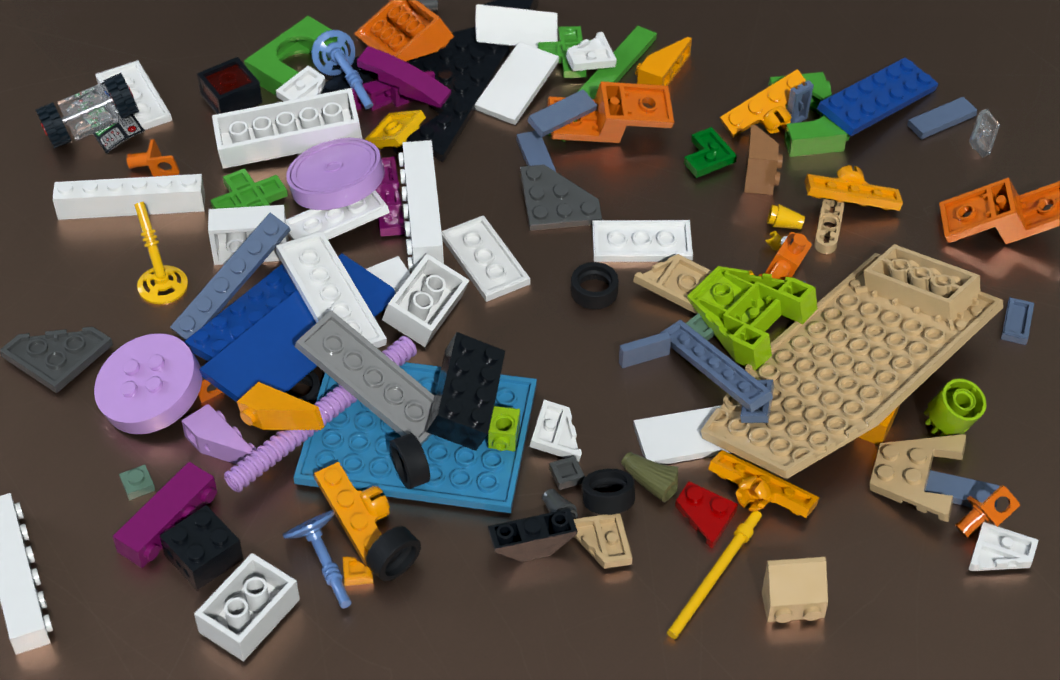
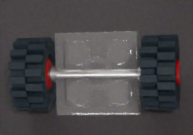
M121 73L103 80L110 95L108 97L101 84H97L58 101V106L63 114L62 119L53 102L36 109L42 122L41 125L54 149L72 141L64 123L66 126H69L77 141L118 123L119 119L112 107L113 105H115L121 119L139 112L133 94Z

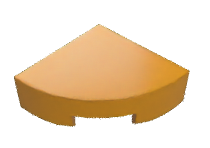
M343 557L345 586L373 583L372 572L368 566L357 561L354 557Z

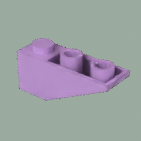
M209 404L181 420L185 437L202 454L237 465L239 461H244V457L250 456L252 451H257L252 443L249 442L247 444L244 441L240 431L235 426L231 427L227 423L226 418L219 410L215 411Z

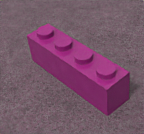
M188 462L113 535L117 552L141 568L149 561L154 560L162 549L160 535L214 500L217 494L214 476Z

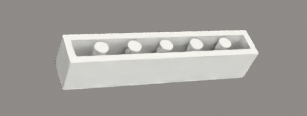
M202 174L54 182L53 203L58 220L136 216L137 212L134 204L143 201L148 215L205 212V190Z
M11 493L0 496V601L11 644L15 654H19L51 644L48 632L53 631L49 614L43 615L42 609L47 608L43 591L37 592L36 586L41 585L37 568H31L30 563L35 562L31 546L26 547L25 541L30 540L26 525H20L19 519L24 518L20 502L14 503Z

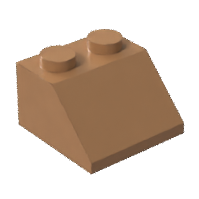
M751 125L744 192L773 195L774 186H779L780 172L777 171V168H782L783 154H778L779 144L756 125Z

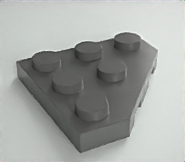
M546 165L520 167L530 231L592 225V220H602L599 199Z
M83 327L82 331L67 333V329L45 331V335L31 337L29 333L18 334L0 349L1 357L55 393H58L107 351L113 343L110 337L98 329Z

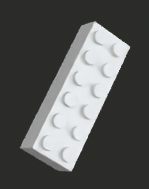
M352 88L212 115L217 149L223 169L303 153L315 145L335 139H362Z
M432 140L403 142V152H399V166L404 167V169H400V182L405 184V186L401 187L402 201H407V204H403L404 219H409V221H404L405 236L410 237V239H406L407 254L412 255V257H408L409 272H413L426 253L444 264L443 241Z

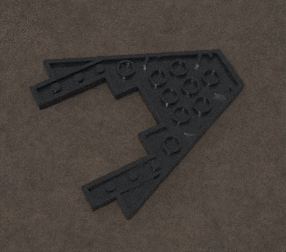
M476 26L452 32L454 37L445 47L437 52L406 61L423 72L433 71L435 79L451 90V95L441 108L429 104V107L439 113V115L419 127L418 130L407 138V142L432 140L433 156L441 162L445 161L474 113L475 103L510 54V46L477 42ZM359 57L354 58L351 66L354 70L358 71L363 84L371 82L378 77L377 73L357 67V59ZM333 65L332 70H337L341 67L340 65ZM319 71L328 80L325 82L321 94L351 88L344 72L332 76ZM403 145L397 148L393 147L394 152L398 155L399 152H403Z

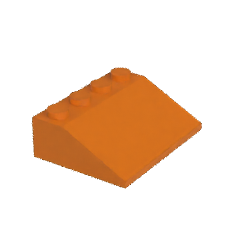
M391 0L354 33L365 45L391 54L405 62L437 52L445 47L454 37L441 18L418 0Z

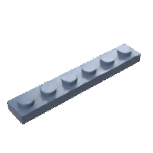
M270 212L170 328L184 340H187L216 317L272 253L276 245L291 231L290 227Z
M682 320L660 332L668 331L671 337V348L751 413L773 399L770 389Z

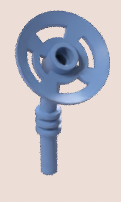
M329 30L319 35L311 51L315 67L326 75L333 76L344 72L348 84L356 91L365 109L371 108L373 103L362 85L363 80L358 71L354 70L351 66L355 58V45L351 37L340 30ZM330 37H337V42H332L327 46L323 43ZM345 41H347L350 47V56H348V48L344 44ZM319 51H322V59L326 63L324 66L320 62ZM333 65H340L341 67L340 69L332 70Z
M331 510L290 529L283 534V538L306 537L308 542L311 541L323 567L322 574L326 583L332 587L340 607L347 608L351 605V600L342 583L343 576L338 565L333 563L321 537L323 535L321 528L335 515L334 510Z

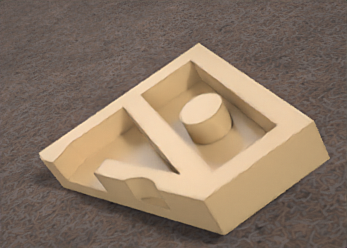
M620 513L574 519L578 531L575 538L604 569L632 564V555Z

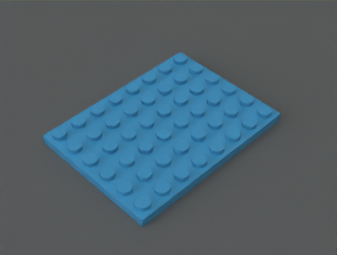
M408 362L399 366L435 396L441 370L440 366ZM326 373L324 374L316 402L320 401L322 397H326L327 393L332 392L335 387H339V384ZM500 375L494 406L520 409V429L515 451H499L488 448V435L477 451L431 435L421 445L428 461L430 481L407 489L400 480L390 452V441L402 436L357 400L355 403H351L350 407L345 408V411L333 418L331 422H327L322 430L314 432V435L308 437L304 442L293 477L294 484L319 487L314 479V473L339 462L357 491H363L371 486H378L383 491L380 494L381 496L511 513L537 387V379Z

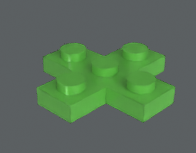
M581 26L559 27V42H538V49L559 56L558 63H562L564 78L586 77L587 70L573 71L566 58L567 49L574 45H579L583 41Z
M244 168L223 176L224 184L229 193L210 201L213 209L270 206L269 203L288 195L286 187L277 175L254 183Z

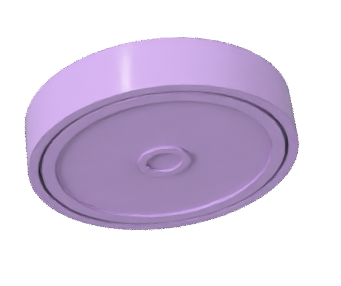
M340 138L320 143L304 151L291 163L287 170L286 178L293 199L299 205L313 210H331L354 204L374 192L383 181L385 169L380 152L372 142L360 138Z
M157 333L135 338L112 353L101 367L94 387L96 404L109 422L123 432L147 434L159 431L180 419L195 402L202 385V375L199 370L201 368L200 363L186 343L173 335Z

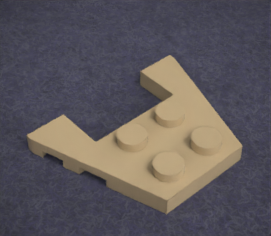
M966 435L880 443L870 480V491L899 503L905 501L915 505L918 511L925 514L927 511L938 515V519L949 522L953 496L925 492L933 457L963 460Z

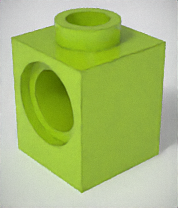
M494 406L488 433V448L499 451L516 450L520 429V409Z

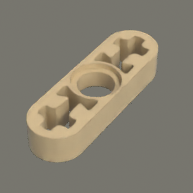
M827 198L823 200L814 244L815 249L822 254H831L836 250L844 202H837ZM830 207L835 208L834 213H829ZM831 222L836 226L830 228L826 227L823 223ZM825 236L830 237L829 243L824 242Z

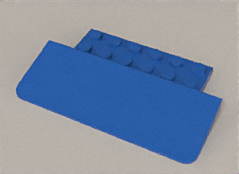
M341 253L338 256L375 318L388 306V303L396 294L395 290ZM283 264L184 341L193 354L208 361L199 369L202 377L235 402L258 382L287 393L317 367L316 364L295 348L296 341L316 324V321Z

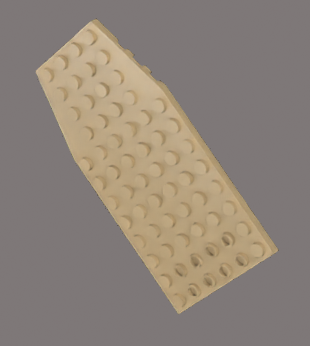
M895 244L882 255L874 253L817 303V310L803 325L796 321L770 343L772 356L758 370L755 371L751 365H746L745 371L757 380L771 379L774 382L769 423H741L742 405L727 393L723 398V405L720 408H716L702 428V439L788 479L878 426L1003 309V300L981 292L980 275Z

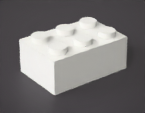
M284 205L209 209L208 233L214 265H224L270 212L287 224ZM288 234L279 244L289 241ZM276 248L264 262L281 261L276 253Z
M426 253L388 303L382 320L423 347H426L463 296L470 280Z
M251 553L194 613L198 632L244 662L300 600L297 581Z

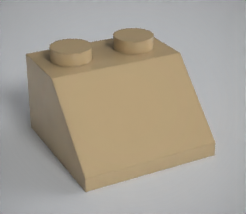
M825 557L767 561L762 587V598L767 622L777 621L779 623H786L791 620L802 619L814 621L825 617L828 605Z

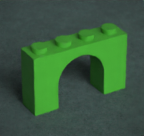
M307 16L245 59L244 64L260 82V86L276 96V90L299 73L282 61L295 54L311 55L312 46L318 36L332 29ZM330 37L323 43L327 46L332 42H337V37ZM319 51V59L323 61L322 51Z
M823 72L802 74L806 81L809 80L814 84L809 109L818 113L821 118L814 121L786 125L784 142L789 156L844 151L846 141H849V134L817 109L820 101L832 96L830 82L826 81ZM785 76L770 77L769 86Z

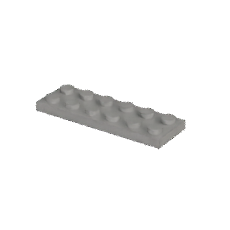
M332 310L296 341V349L400 436L413 433L422 445L432 435L427 433L426 430L434 395Z

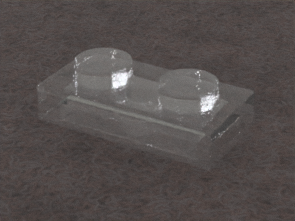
M988 109L979 112L969 139L972 148L981 157L990 155L1000 124Z

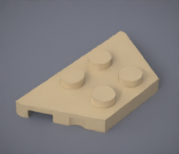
M677 254L668 258L665 262L653 265L650 271L643 274L641 272L636 273L633 282L698 314L688 301L687 295L712 271Z

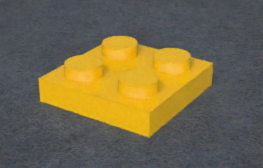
M422 110L388 113L364 140L372 142L379 149L384 147H400L403 145V142H407V138L413 132L419 129L421 122L426 117Z

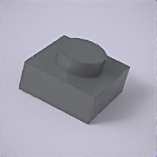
M576 456L549 464V470L559 490L582 484L585 478Z

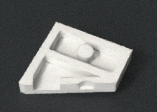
M603 32L597 33L596 38L591 41L586 39L579 45H574L567 49L566 58L573 71L615 67L617 62Z
M307 66L278 88L276 96L282 101L321 94L325 85V76Z
M544 400L529 447L564 458L576 456L579 462L582 452L577 446V433L575 426L571 422L570 408Z
M983 522L968 570L986 571L1030 568L1039 540Z

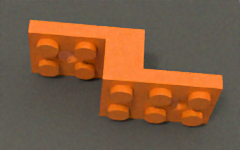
M601 81L596 96L592 99L597 104L596 111L578 119L577 122H572L552 132L551 138L557 140L620 143L626 126L672 128L674 117L669 88L664 85ZM549 96L547 106H550L566 97ZM642 103H648L652 108H647Z
M1008 177L939 202L944 235L947 242L951 243L996 227L1004 243L1009 244L1060 226V181L1018 195ZM1053 205L1050 209L1044 210L1046 206ZM972 212L969 216L964 217L965 213Z

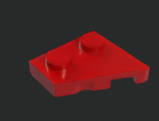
M688 481L676 499L675 507L683 516L689 519L690 525L696 531L699 530L704 535L706 544L713 548L736 513L738 504Z

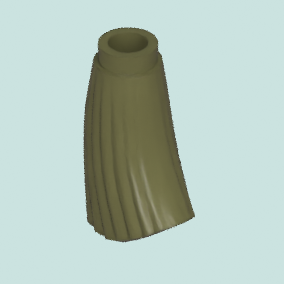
M632 452L627 453L622 459L621 465L624 466L625 470L640 485L662 502L668 501L678 491V466L658 464Z

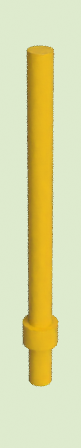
M752 511L746 521L740 523L736 528L734 538L667 631L669 637L677 639L743 543H747L754 534V527L762 518V514L759 511Z

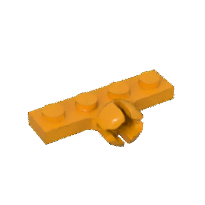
M797 69L720 116V121L732 138L749 129L751 125L758 123L763 124L769 133L775 134L779 132V126L784 129L791 122V114L786 109L790 89L793 87L797 89L798 85H804L806 80Z
M851 165L843 166L837 171L838 177L835 178L807 174L804 181L807 194L818 199L827 198L837 202H850L861 206H874L884 210L900 211L903 204L899 189L868 184L865 181L862 170L857 166H854V171Z
M721 450L711 460L708 470L716 473L719 477L738 484L739 489L736 491L737 500L743 508L750 503L749 511H759L771 502L789 509L793 514L807 518L817 506L820 498L724 450Z
M337 462L315 472L314 479L332 510H334L336 517L364 565L367 566L366 557L373 543L382 535L376 522L389 515V502L386 496L380 495L383 491L378 486H371L363 491H357L340 463Z

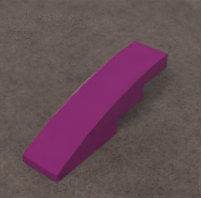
M367 46L357 59V67L377 73L378 81L399 87L400 95L439 108L443 106L451 95V90L432 76L386 52Z
M433 71L425 72L435 79V73ZM378 80L362 84L373 103V106L370 108L372 111L390 103H393L397 108L415 100L400 95L399 87ZM352 89L356 110L364 108L356 91Z
M384 157L382 162L385 175L376 191L387 204L390 213L378 218L381 237L405 234L395 157Z

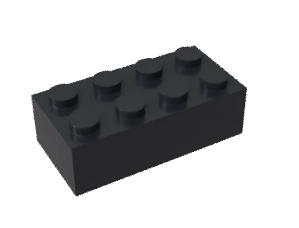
M456 332L445 349L427 425V433L477 451L489 433L505 350Z

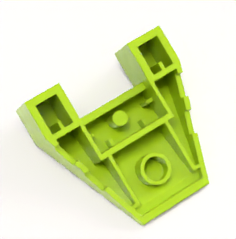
M717 266L687 295L688 301L701 315V318L708 327H711L714 335L734 361L745 367L749 364L755 371L772 356L770 336L765 331L781 315L803 325L817 310L816 287L792 277H786L785 280L772 278V274L763 273L762 276L750 275L747 270Z

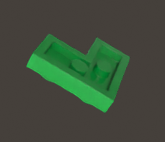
M712 127L692 134L691 142L699 151L685 156L684 164L696 178L736 163L737 155Z

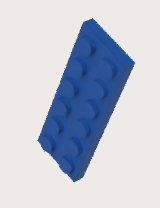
M905 57L820 101L817 109L847 134L853 136L934 92L939 83Z

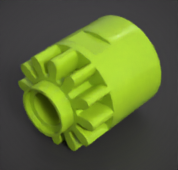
M953 379L949 381L928 403V408L924 411V415L929 416L925 424H932L933 426L931 433L935 434L939 431L941 432L940 437L964 434L986 410V398L982 390L976 384L966 379Z

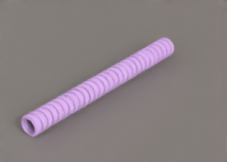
M402 336L393 345L388 346L387 350L382 352L398 366H402L405 364V361H409L411 357L417 354V349L411 339ZM339 385V387H335L332 392L327 393L326 397H322L314 405L319 407L325 426L327 422H331L333 418L345 411V408L350 407L351 403H355L357 399ZM319 430L278 431L276 436L270 437V441H265L263 446L257 447V451H252L250 456L244 457V461H239L237 466L231 467V471H226L224 473L226 483L232 490L241 492L243 487L249 486L250 482L256 480V477L262 476L263 472L269 470V467H273L276 462L282 460V457H286L289 452L295 450V447L300 446L301 442H305L308 437L313 436L314 432Z

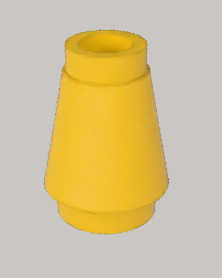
M780 204L778 206L772 205L768 214L767 224H771L774 228L801 230L805 216Z

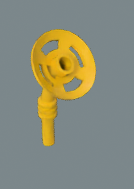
M144 201L136 203L134 206L142 228L141 236H144L142 240L146 242L144 247L148 248L153 268L144 272L137 283L138 293L142 299L152 304L174 302L186 292L188 288L187 276L177 267L163 265L157 245L159 240H156L157 235H154L156 230L152 229ZM175 272L180 276L181 283L177 282ZM169 275L172 276L173 281L169 280ZM145 281H147L149 293L144 289L143 284ZM170 288L174 290V292L167 295H158L159 291H166Z

